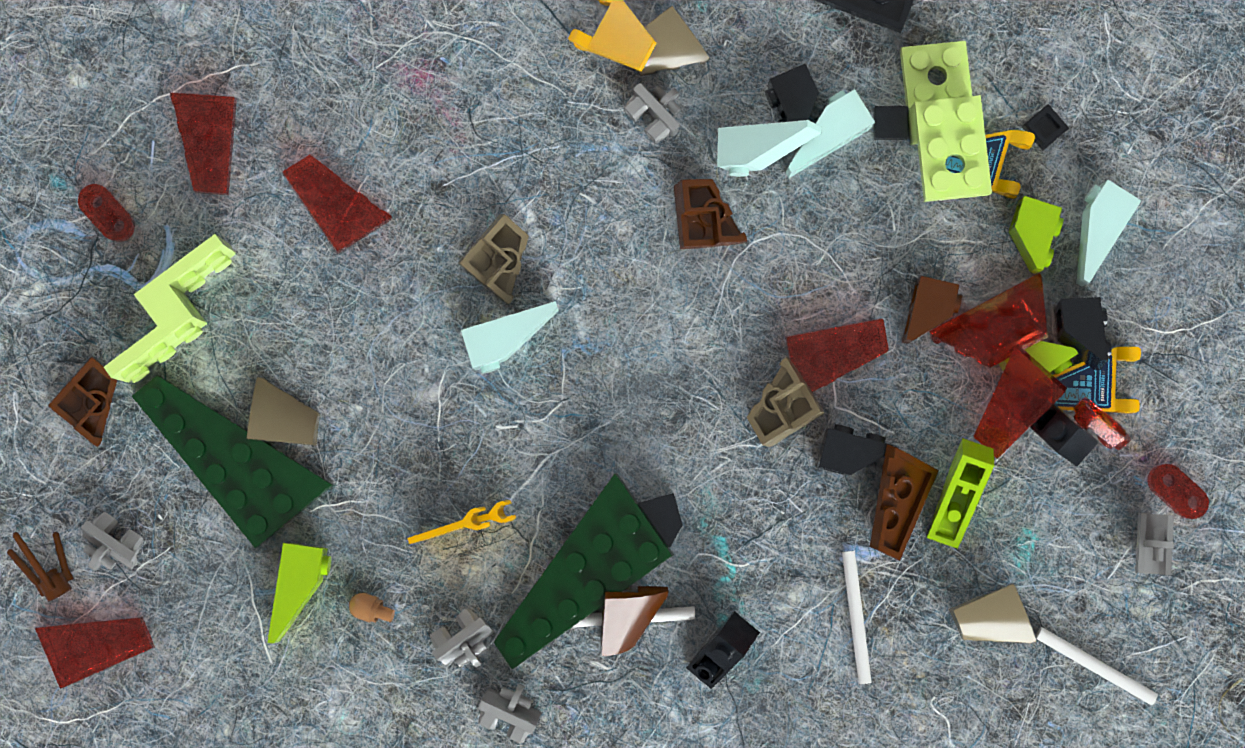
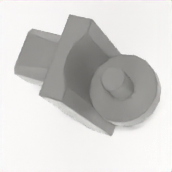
M639 83L633 88V96L624 106V112L634 122L646 112L655 119L644 129L645 134L654 144L662 141L668 135L673 138L679 132L680 124L671 116L666 108L674 116L680 112L681 108L674 102L679 92L674 88L666 93L658 86L652 92L660 100L658 102Z
M106 512L100 514L92 523L86 520L81 527V530L84 531L82 536L99 548L96 549L90 544L85 547L83 552L92 557L88 567L95 571L101 565H104L109 570H112L116 565V561L108 557L110 555L132 570L137 564L136 555L144 543L142 536L129 529L121 540L117 541L110 535L119 525L118 521Z
M1138 513L1135 573L1171 575L1172 549H1174V515Z
M467 608L455 618L462 628L455 636L452 637L446 627H441L430 634L435 648L432 654L445 667L454 661L460 668L469 661L476 668L479 667L482 662L478 655L487 649L483 640L494 633L491 626L482 617L479 618L471 609Z
M520 683L515 692L505 687H502L501 692L488 687L478 707L481 710L478 724L488 729H495L498 720L501 719L511 724L507 732L509 739L522 743L529 733L533 734L542 712L530 707L533 700L521 695L525 686Z

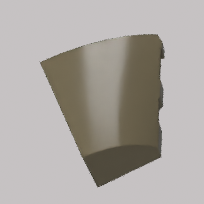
M671 6L645 26V29L655 40L656 45L643 70L636 71L640 76L655 74L659 70L667 69L670 71L680 69V66L699 62L700 64H705L710 58L674 7Z
M499 214L458 264L509 305L513 300L512 292L516 277L521 269V257L526 249L529 235L508 216Z
M788 357L780 362L781 368L771 384L767 383L762 391L760 402L753 406L747 416L763 446L772 447L825 413L813 392Z
M257 377L249 415L247 439L317 446L320 413L271 384L268 380Z
M1010 583L983 596H977L949 609L962 640L1030 644L1036 642L1033 629L1014 583Z

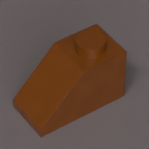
M920 276L916 279L902 343L909 344L951 318L953 313L957 314L959 312L962 302V294H958L959 284Z

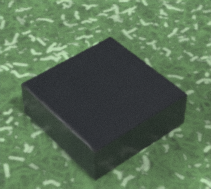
M1049 104L1022 126L1025 131L1035 135L1034 142L1042 151L1069 129Z
M875 106L874 140H907L908 106Z

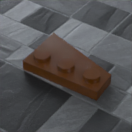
M888 444L869 547L900 561L939 470Z

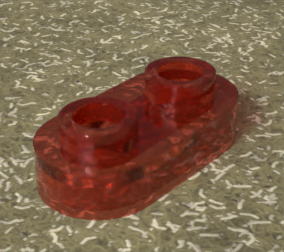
M90 184L80 191L78 196L79 208L106 238L114 242H123L133 235L135 230L133 217L108 189L99 184ZM101 197V206L95 208L93 206L94 199ZM118 221H123L124 223L121 231H115L114 225Z
M1083 397L1073 407L1076 413L1073 416L1075 421L1083 429L1088 430L1090 428L1097 433L1100 442L1108 449L1114 447L1117 450H1121L1131 441L1125 429L1088 398Z
M1161 464L1155 466L1148 475L1150 490L1177 515L1184 519H1197L1207 512L1209 507L1207 494L1178 467L1172 464ZM1166 474L1172 477V484L1169 487L1163 482ZM1192 496L1197 500V506L1194 509L1188 505V500Z

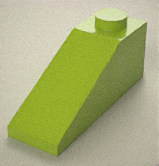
M962 438L951 463L927 533L928 539L957 549L959 548L995 466L993 448Z
M283 543L267 643L274 644L281 641L322 583L323 576L329 575L331 556H327L328 548Z

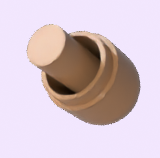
M358 593L349 601V611L357 619L369 623H376L378 619L391 623L394 618L395 610L383 606V600H380L379 597L367 593Z

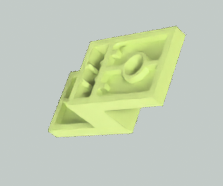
M966 41L901 47L900 57L906 106H908L910 144L918 145L924 202L991 195L992 187L981 95L972 96ZM932 69L942 71L945 76L944 83L941 85L932 84L928 79V72ZM955 156L962 161L963 169L960 173H951L947 170L945 163L948 157Z
M216 234L212 235L134 294L157 327L104 366V369L111 378L128 383L130 381H133V383L138 382L149 374L148 368L157 361L162 363L176 353L174 348L184 341L189 343L202 334L201 328L207 323L185 295V292L187 290L189 292L197 290L205 283L206 280L204 278L213 271L220 272L231 264L232 260L230 258L236 253L229 243Z

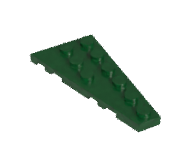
M157 375L132 395L133 399L254 548L260 547L334 486L263 440L247 439V430L225 418L212 408H209L161 376Z
M614 473L495 639L494 644L511 669L522 664L604 605L605 592H623L674 556L618 473Z

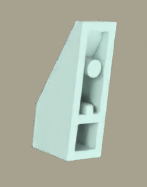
M855 89L847 94L842 90L827 100L829 105L826 106L816 122L817 125L822 127V133L800 147L787 168L786 175L788 178L873 127L875 121Z
M809 120L718 128L717 167L729 171L730 176H748L749 171L764 169L822 133V127Z
M1106 180L1100 186L1095 184L1084 199L1088 205L1082 214L1076 284L1081 287L1090 283L1141 202L1140 199L1110 180Z
M556 301L461 330L472 368L474 370L481 369L482 374L500 369L499 363L507 361L559 311Z

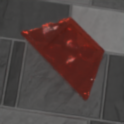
M1038 273L932 329L929 331L931 340L938 345L940 342L946 343L954 347L956 353L965 357H972L978 363L991 368L1048 337L1041 274Z

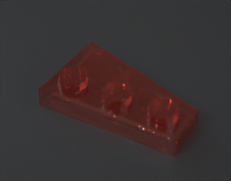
M170 93L177 116L178 129L181 133L185 149L184 154L193 191L201 194L229 195L237 99L230 96Z
M310 154L282 171L284 178L337 254L392 220L391 215L379 209L366 196L343 182L337 174Z
M883 318L785 336L789 359L812 392L827 386L837 378L889 351Z
M1016 344L973 437L982 445L993 448L994 456L998 459L1066 392L1067 388L1019 344Z
M143 617L35 628L60 689L155 648Z

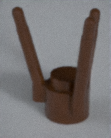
M58 532L53 533V539L62 571L60 573L56 568L45 572L19 533H13L14 540L39 577L34 574L14 550L9 549L7 554L36 586L42 597L45 596L46 600L50 602L72 589L68 582L73 580L74 577L68 568Z

